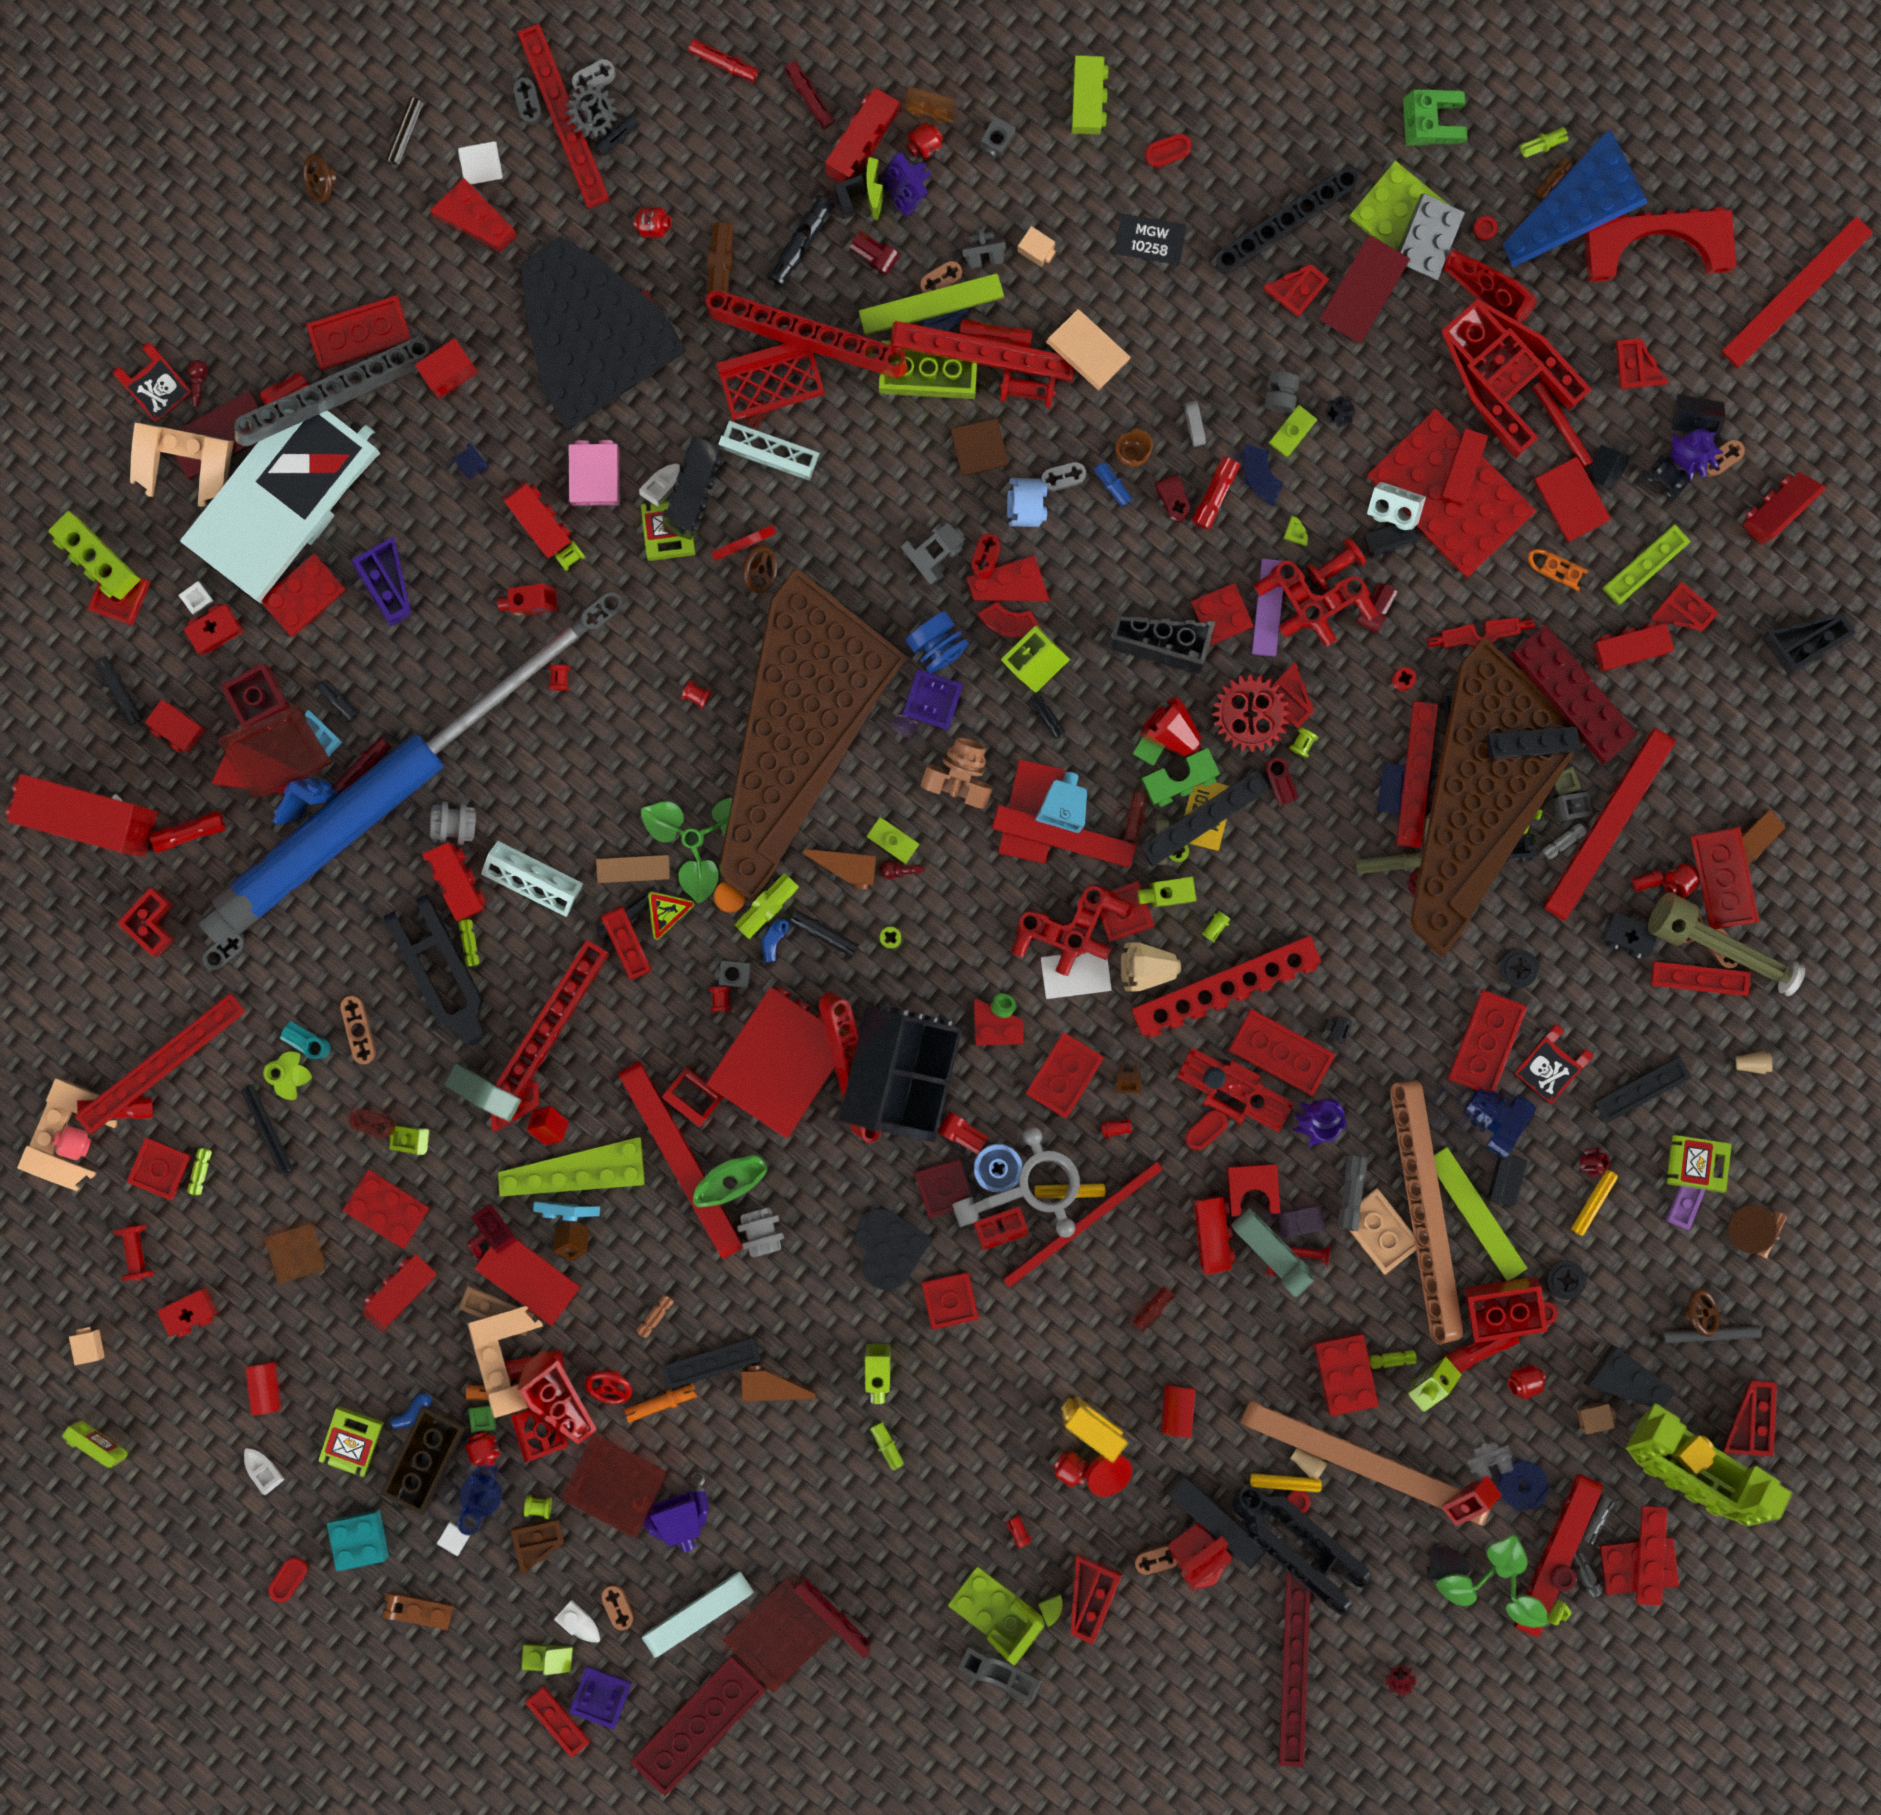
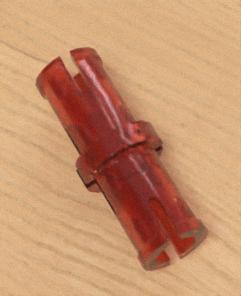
M1133 791L1131 807L1126 814L1128 819L1123 839L1138 842L1142 821L1145 820L1144 810L1148 794Z
M1163 1286L1150 1302H1146V1307L1132 1322L1144 1332L1157 1316L1160 1317L1163 1314L1161 1311L1175 1295Z

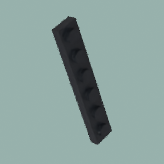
M1256 769L1139 847L1151 867L1155 866L1271 789L1259 769Z

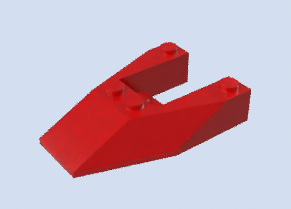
M1476 299L1441 331L1472 403L1498 440L1515 459L1538 439V436L1507 403L1529 381L1537 376L1568 411L1592 391L1588 384L1543 335L1479 299Z

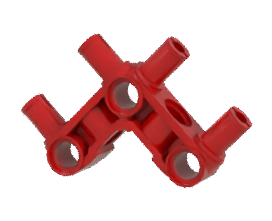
M1284 561L1272 568L1271 574L1253 585L1260 597L1277 586L1283 587L1297 612H1295V616L1278 626L1285 638L1303 627L1305 629L1311 628V630L1314 629L1324 646L1327 647L1337 641L1327 623L1328 617L1353 603V605H1357L1367 622L1379 615L1369 598V589L1364 581L1357 576L1344 579L1335 584V588L1322 596H1316V594H1312L1304 581L1305 576L1293 562ZM1285 565H1291L1294 568V575L1289 579L1281 576V569ZM1352 580L1359 581L1361 584V590L1357 594H1351L1347 590V585ZM1310 606H1316L1320 611L1319 617L1315 620H1310L1306 616V610Z
M1091 884L1086 887L1077 903L1078 910L1073 921H1070V923H1061L1050 918V915L1044 912L1027 910L1021 916L1016 928L1018 935L1011 953L1024 958L1032 938H1037L1054 945L1063 951L1055 971L1065 976L1069 975L1076 957H1079L1081 954L1089 953L1107 960L1111 947L1093 940L1090 935L1101 909L1104 910L1105 908L1125 916L1130 903L1110 895L1111 892L1102 888L1098 884ZM1090 890H1097L1101 898L1097 902H1092L1088 899L1087 893ZM1034 916L1037 919V926L1033 928L1026 926L1025 917ZM1073 934L1079 935L1082 938L1081 945H1071L1069 937Z

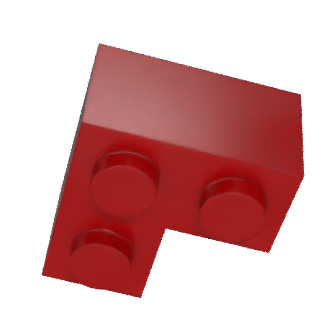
M149 888L117 924L151 956L159 957L175 940L158 923L171 910L174 904L158 889Z

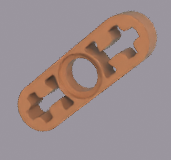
M348 996L342 1000L340 1009L351 1052L357 1063L369 1064L376 1057V1049L364 1003L359 997ZM352 1000L353 1003L358 1004L355 1014L356 1016L361 1015L362 1020L356 1019L349 1022V1018H354L352 1011L346 1009V1006L350 1005L349 1001ZM356 1023L362 1024L365 1028V1033L361 1037H355L352 1033V1027ZM368 1039V1043H363L365 1050H370L367 1060L364 1057H359L358 1053L362 1052L361 1044L355 1046V1041Z

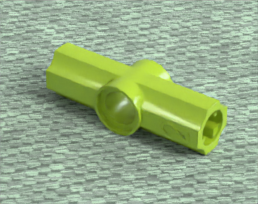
M784 873L751 904L752 907L737 921L735 926L748 939H751L766 922H769L783 908L782 905L797 891L799 886Z

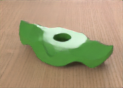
M749 1155L729 1160L717 1166L696 1187L693 1195V1205L696 1207L720 1205L742 1196L767 1173L766 1164L760 1157ZM726 1177H733L737 1182V1186L733 1189H727L723 1185V1180Z

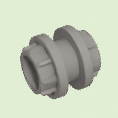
M442 801L441 805H434L431 808L430 837L432 839H439L441 844L446 843V837L457 838V845H464V841H472L475 834L476 810L467 807L466 803H460L459 809H448V802Z
M765 1208L741 1215L742 1225L737 1226L739 1232L746 1231L748 1242L742 1244L743 1250H749L750 1256L757 1257L781 1249L780 1240L784 1239L783 1233L776 1234L773 1223L780 1220L778 1215L773 1216L771 1209Z

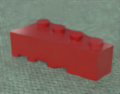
M876 87L872 93L868 92L862 101V108L858 113L854 114L850 121V126L841 135L836 147L825 162L827 176L839 183L860 176L868 163L869 157L871 158L900 110L899 101Z

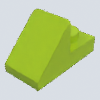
M392 1125L389 1149L425 1155L428 1147L429 1130Z
M524 1644L522 1670L544 1671V1675L571 1672L573 1646Z

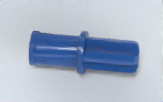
M1106 462L1100 463L1094 469V472L1107 487L1105 490L1110 491L1120 504V507L1125 506L1133 499L1120 482L1122 479L1116 477Z

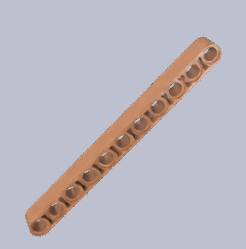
M1410 1080L1393 1084L1390 1095L1430 1335L1436 1344L1441 1345L1461 1339L1463 1327L1423 1088L1417 1080Z
M1249 1400L1240 1422L1252 1429L1441 1509L1444 1503L1462 1490L1252 1400ZM1490 1510L1469 1521L1484 1526Z

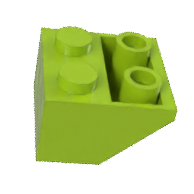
M1038 625L1033 627L1001 659L1035 693L1071 660Z

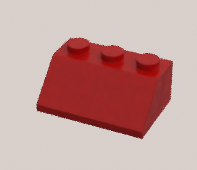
M1801 472L1794 476L1788 474L1779 483L1782 487L1777 492L1774 490L1770 491L1762 499L1765 503L1759 509L1755 506L1745 515L1747 520L1742 525L1763 545L1775 538L1827 488Z
M1223 1196L1193 1199L1201 1271L1207 1275L1232 1270L1231 1264L1235 1263L1234 1249H1229V1240L1233 1239L1231 1225H1227L1226 1215H1230L1229 1202L1224 1201Z
M1537 1276L1464 1288L1475 1343L1548 1332L1542 1290Z

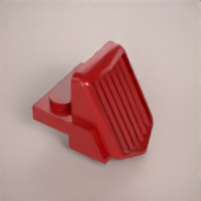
M1200 1523L1193 1525L1169 1544V1551L1181 1568V1575L1192 1592L1196 1589L1214 1586L1224 1569L1232 1561L1231 1555L1226 1550L1228 1546L1226 1540L1223 1537L1217 1540L1212 1538Z

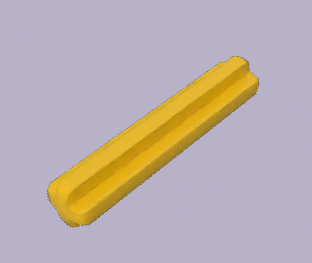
M1610 1170L1604 1172L1605 1175L1601 1177L1571 1227V1230L1581 1236L1585 1234L1618 1178L1614 1172Z
M1080 1184L1076 1198L1105 1197L1106 1187L1104 1184ZM1036 1185L1034 1187L1035 1198H1064L1069 1185Z
M1254 1473L1250 1476V1486L1254 1488L1321 1492L1322 1481L1319 1478L1317 1480L1308 1477Z

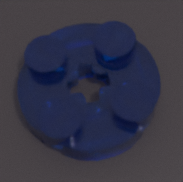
M1518 1460L1503 1470L1498 1488L1502 1498L1511 1507L1518 1510L1534 1509L1540 1506L1548 1495V1479L1545 1472L1536 1464ZM1529 1480L1527 1484L1530 1487L1529 1490L1523 1489L1520 1492L1518 1490L1519 1481Z

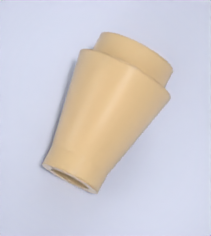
M1764 1050L1736 1056V1070L1760 1074L1772 1072L1771 1053H1765Z
M1299 1448L1295 1450L1290 1458L1310 1478L1314 1477L1317 1480L1328 1464L1323 1461V1458Z

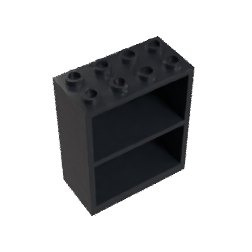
M878 1003L876 1008L866 1006L838 1121L873 1131L935 1142L962 1029L953 1027L954 1022L894 1007L891 1009L890 1006Z

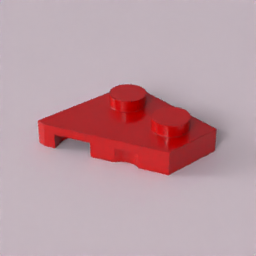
M1310 264L1297 272L1283 276V278L1277 281L1267 283L1263 290L1299 318L1326 285L1329 278Z
M1294 662L1272 687L1280 684L1278 693L1286 692L1282 699L1283 701H1290L1285 706V709L1291 710L1292 713L1285 715V718L1289 719L1291 724L1298 729L1314 712L1311 700L1308 698L1298 666ZM1266 695L1262 696L1268 703L1270 702Z

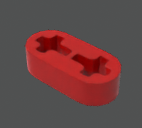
M984 534L978 541L971 562L972 571L978 578H988L994 571L1001 549L1000 541L994 534ZM990 542L993 543V546H990L989 551L986 552L985 546H988ZM986 560L987 566L980 570L978 566H982L983 561Z

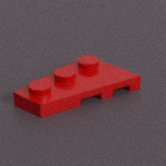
M1035 555L994 568L992 575L985 579L978 578L975 575L966 577L973 601H1050Z

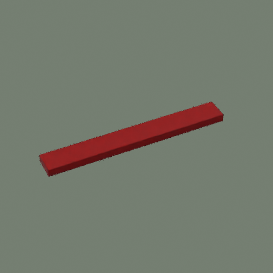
M538 23L518 31V36L587 208L591 209L610 201L585 137H582V131L579 130L575 133V124L568 125L567 123L571 120V116L565 115V112L570 110L565 103L570 99L540 24Z
M1856 216L1721 353L1738 369L1873 232Z
M899 321L893 322L891 347L1046 378L1052 376L1056 380L1066 382L1073 381L1074 367L1056 353Z
M229 993L75 1115L76 1119L92 1135L245 1014L246 1011Z
M1157 1161L1153 1162L1075 1222V1232L1072 1236L1064 1238L1058 1235L1003 1278L1004 1282L1008 1287H1011L1161 1172L1162 1167Z

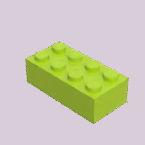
M882 340V343L890 345L891 341ZM902 349L905 353L908 367L906 374L900 378H892L880 374L879 394L975 399L976 363ZM893 361L891 364L897 365L900 361Z

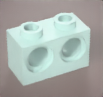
M1380 482L1374 487L1367 514L1373 516V519L1376 521H1388L1396 524L1395 526L1399 529L1412 530L1419 523L1426 497ZM1381 499L1386 500L1388 502V509L1384 508L1381 505ZM1403 507L1410 509L1411 516L1404 514Z

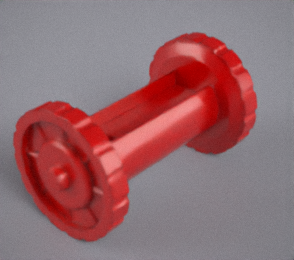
M1005 369L1003 382L1000 383V388H1002L1000 401L1005 402L1007 395L1046 401V408L1051 409L1052 397L1056 393L1054 390L1055 377L1051 376L1049 383L1010 378V370ZM1039 387L1044 388L1045 393L1043 395L1037 393Z
M1349 537L1343 540L1346 549L1318 569L1312 564L1306 566L1310 578L1323 593L1329 590L1326 581L1354 561L1360 566L1366 564L1363 553Z
M146 1224L133 1227L132 1225H127L126 1228L113 1230L114 1235H122L129 1274L121 1276L122 1281L134 1279L140 1281L141 1278L154 1276V1270L145 1269L139 1232L146 1230Z

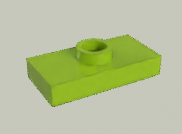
M1298 405L1271 439L1269 445L1288 458L1318 419Z
M881 817L866 836L905 864H907L920 845Z

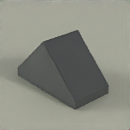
M1588 791L1551 799L1557 823L1594 815Z

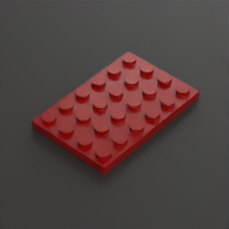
M1435 409L1366 477L1375 486L1380 482H1384L1426 497L1419 523L1415 527L1467 579L1536 510L1483 456H1481L1465 505L1441 498L1462 434ZM1403 507L1404 514L1411 516L1410 509Z

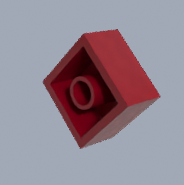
M264 663L221 685L242 728L248 731L292 709L270 666Z

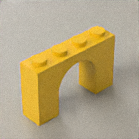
M1076 1395L1073 1399L1069 1397L1061 1407V1415L1065 1427L1111 1462H1114L1128 1443L1122 1436V1429Z

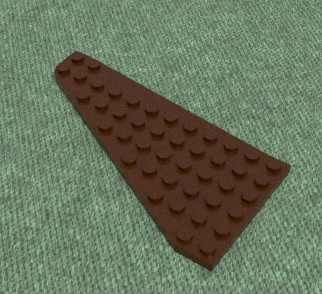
M797 568L791 571L770 600L719 863L723 879L752 902L772 876L779 864V860L886 685L907 659V656Z
M1485 637L1478 642L1458 668L1410 917L1414 932L1441 957L1448 952L1471 919V915L1575 754L1565 753L1497 760L1489 759L1485 739L1488 734L1570 727V725L1534 682ZM1579 737L1580 745H1582L1584 742Z

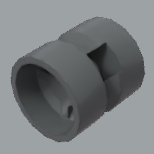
M1270 372L1267 385L1270 391L1266 393L1264 407L1278 412H1294L1297 401L1294 393L1299 389L1300 377L1287 372Z

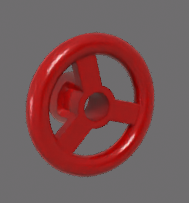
M616 1370L597 1371L590 1374L585 1380V1388L589 1395L606 1404H622L628 1401L632 1395L630 1383ZM601 1378L600 1387L593 1388L592 1382ZM621 1384L625 1390L620 1389L619 1385ZM602 1394H615L620 1397H608Z

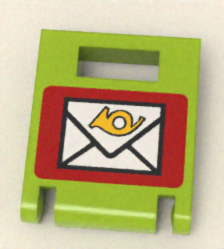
M668 500L664 501L659 507L651 502V511H647L646 503L641 504L648 561L696 555L693 536L690 540L664 532L662 515L664 510L668 509ZM681 541L682 549L659 552L658 544Z
M1673 1135L1672 1142L1681 1143V1146H1670L1667 1174L1678 1175V1179L1667 1178V1184L1725 1193L1727 1191L1732 1144ZM1715 1157H1723L1721 1178L1713 1177Z
M338 1406L323 1445L319 1462L324 1463L326 1457L329 1456L328 1465L352 1474H356L358 1467L362 1468L360 1476L365 1477L384 1422ZM349 1418L369 1426L365 1433L344 1424Z
M82 1420L68 1426L62 1435L67 1440L66 1443L73 1448L75 1446L108 1468L121 1463L128 1455L125 1449Z

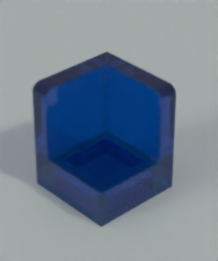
M468 443L466 445L468 449L455 458L454 461L464 475L471 480L488 465L473 445Z

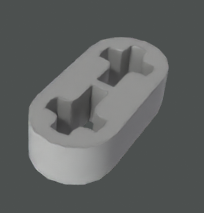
M599 60L578 71L572 78L575 91L582 86H578L580 84L579 79L581 78L585 81L589 80L587 85L591 84L592 89L598 85L603 87L611 83L616 75L614 66L608 60ZM600 68L610 69L608 71L609 75L605 77L603 74H600Z
M1197 400L1185 402L1184 408L1193 447L1205 445L1206 440Z
M1073 462L1046 470L1042 475L1041 481L1046 482L1045 480L1048 479L1049 474H1052L1054 478L1062 476V479L1056 481L1055 486L1047 483V491L1054 492L1081 484L1085 479L1086 470L1081 463ZM1072 468H1076V471H1081L1082 473L1079 475L1078 480H1075L1073 476L1065 478V475L1070 474Z

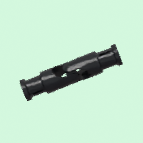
M816 195V201L812 208L804 214L791 236L790 242L787 243L778 256L776 266L772 272L767 274L770 280L781 287L787 285V278L792 270H796L800 264L805 250L810 247L824 225L823 220L830 209L833 210L835 207L831 201L821 195ZM806 229L811 230L809 238H806L801 232Z

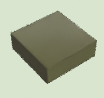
M1573 766L1564 769L1553 786L1557 797L1581 789Z

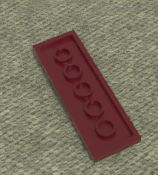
M1546 624L1510 653L1570 727H1577L1579 737L1602 765L1607 763L1638 735Z
M731 1655L637 1753L630 1763L662 1795L666 1796L758 1700L767 1688Z

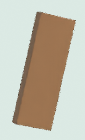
M669 855L596 859L597 883L670 880Z
M468 1286L458 1309L483 1319L520 1307ZM526 1310L525 1313L533 1320L535 1314ZM528 1331L520 1333V1335L526 1336Z

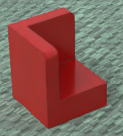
M552 1106L533 1110L527 1131L542 1144L550 1145L563 1142L569 1122Z

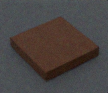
M998 418L951 429L962 477L1009 465Z

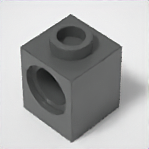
M995 116L981 139L980 147L983 148L982 151L992 158L997 156L1001 159L1015 135L1016 127ZM994 135H999L1003 138V141L999 144H994L990 138Z
M721 961V966L716 965L715 980H719V985L749 988L751 964ZM731 967H735L739 971V977L735 981L728 980L726 976L727 970Z

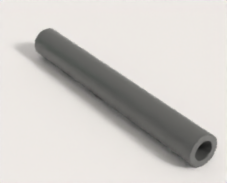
M1760 1326L1719 1328L1711 1337L1701 1335L1696 1329L1662 1332L1663 1343L1761 1338L1762 1336Z

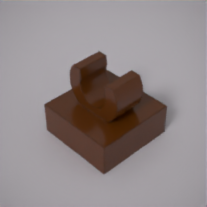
M1120 1065L1116 1076V1093L1141 1092V1072H1137V1066L1133 1065L1132 1072H1124L1123 1065Z

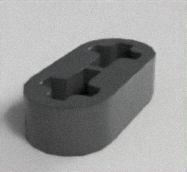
M520 78L513 86L519 114L523 122L528 125H535L542 118L537 91L530 79ZM523 85L531 88L528 90L529 98L525 99L522 92H519L522 90ZM528 104H531L533 111H537L533 113V118L524 115L528 113Z

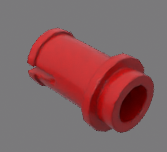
M1655 869L1651 870V873L1631 878L1636 893L1654 886L1659 888L1661 884H1664L1661 871H1655Z
M1130 1118L1108 1122V1119L1105 1120L1104 1123H1101L1102 1136L1111 1139V1136L1131 1134Z
M1019 1515L1005 1522L1015 1540L1014 1545H1017L1018 1548H1022L1032 1542L1030 1539L1032 1536L1031 1534L1028 1535Z

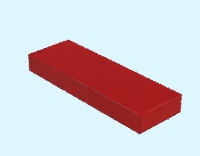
M1469 429L1464 430L1441 498L1465 505L1488 439L1487 435Z
M623 905L601 914V919L629 980L652 971Z
M545 1685L525 1700V1704L570 1758L590 1743L591 1740Z

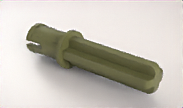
M1402 852V855L1359 859L1356 860V871L1358 874L1399 869L1407 871L1409 868L1420 867L1423 853L1406 854Z

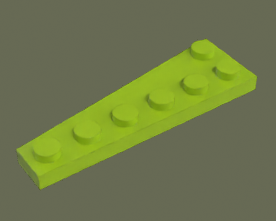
M642 1137L498 1172L500 1196L645 1185Z

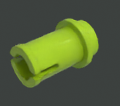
M1220 911L1217 914H1213L1214 918L1204 932L1201 933L1213 943L1224 927L1230 925L1228 924L1230 918Z

